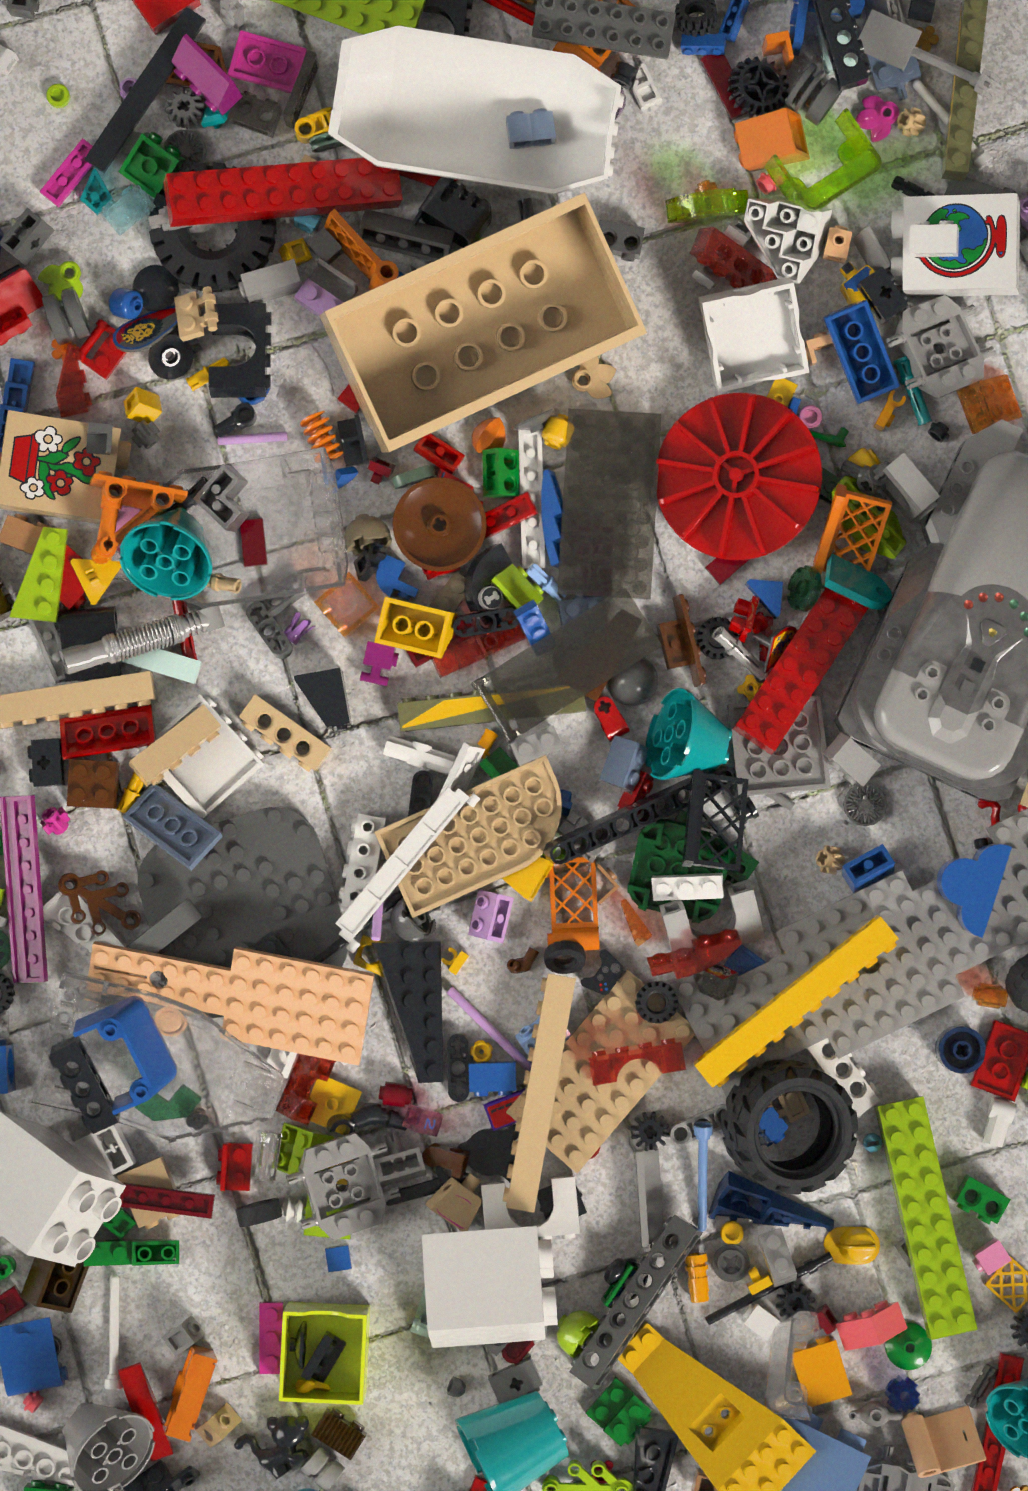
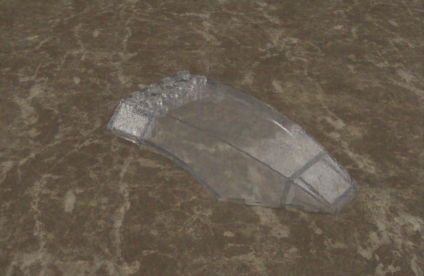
M325 447L226 464L233 466L248 481L234 500L249 514L246 520L263 518L267 565L244 567L240 527L236 532L225 530L199 504L193 505L187 510L203 528V534L212 560V573L218 572L226 577L241 579L242 585L238 594L225 590L214 591L206 586L197 595L182 601L204 608L291 596L342 587L346 584L349 562L336 473ZM221 465L181 469L175 477L161 486L169 488V485H178L183 487L185 491L194 486L202 476L209 480ZM156 499L159 505L165 506L161 499ZM116 550L112 561H120L119 551ZM121 567L114 579L133 584Z
M62 972L31 1103L81 1113L79 1107L75 1108L70 1096L72 1094L70 1090L62 1085L60 1080L61 1074L58 1068H54L49 1060L52 1045L74 1036L73 1030L76 1020L129 997L138 996L146 1002L177 1065V1073L175 1078L151 1099L120 1112L119 1123L148 1132L171 1143L185 1137H198L203 1133L211 1134L228 1130V1128L234 1126L251 1125L256 1121L273 1120L284 1075L204 1012L171 998L136 987L71 972ZM97 1028L79 1036L113 1101L116 1096L128 1092L134 1080L142 1077L123 1038L107 1041L100 1036ZM75 1062L67 1063L70 1068L78 1067ZM85 1082L78 1083V1086L81 1088L89 1087ZM96 1102L88 1103L92 1108L100 1107Z

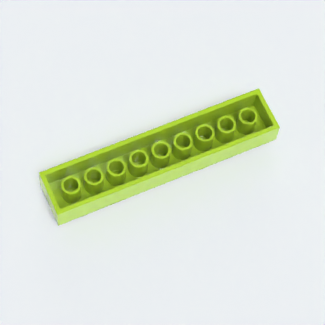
M924 1096L876 1105L874 1108L927 1338L934 1340L978 1330Z

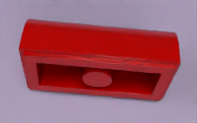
M431 433L421 437L413 449L415 453L452 475L455 474L465 457L464 454Z

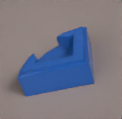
M793 397L790 400L788 408L795 414L801 399Z
M355 467L337 469L330 479L328 486L332 491L339 489L352 481L359 472Z

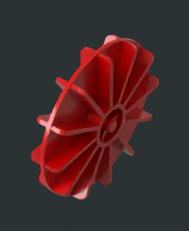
M754 393L722 394L710 397L689 409L674 422L661 445L656 459V495L668 524L691 547L720 559H755L782 548L793 540L809 522L821 493V457L814 437L808 427L785 405L774 399Z

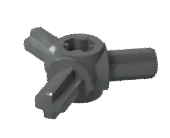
M848 460L843 462L841 471L857 479L858 488L864 494L887 500L884 490L886 489L885 483L888 476L883 470L890 464L888 461H884L881 465H872L871 467L866 465L863 468ZM876 505L878 511L885 510V507Z

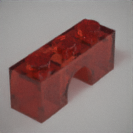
M299 1054L275 1111L291 1120L309 1125L318 1104L310 1098V1088L318 1079L328 1081L336 1061Z

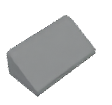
M867 226L854 236V244L866 265H869L874 271L881 267L885 271L890 270V259L871 226Z

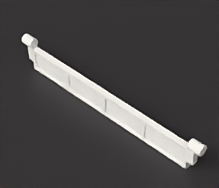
M447 787L335 924L342 929L339 935L349 942L346 948L350 952L354 953L360 946V943L354 937L466 802L471 807L477 804L480 798L473 793L469 797L459 788L456 792H453Z

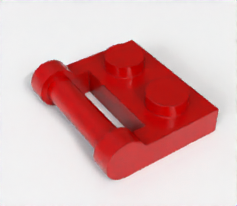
M99 318L95 323L97 326L91 332V335L79 350H75L72 356L107 381L127 352L116 348L113 343V334L116 330ZM104 331L107 332L109 336L91 360L87 358L86 355Z

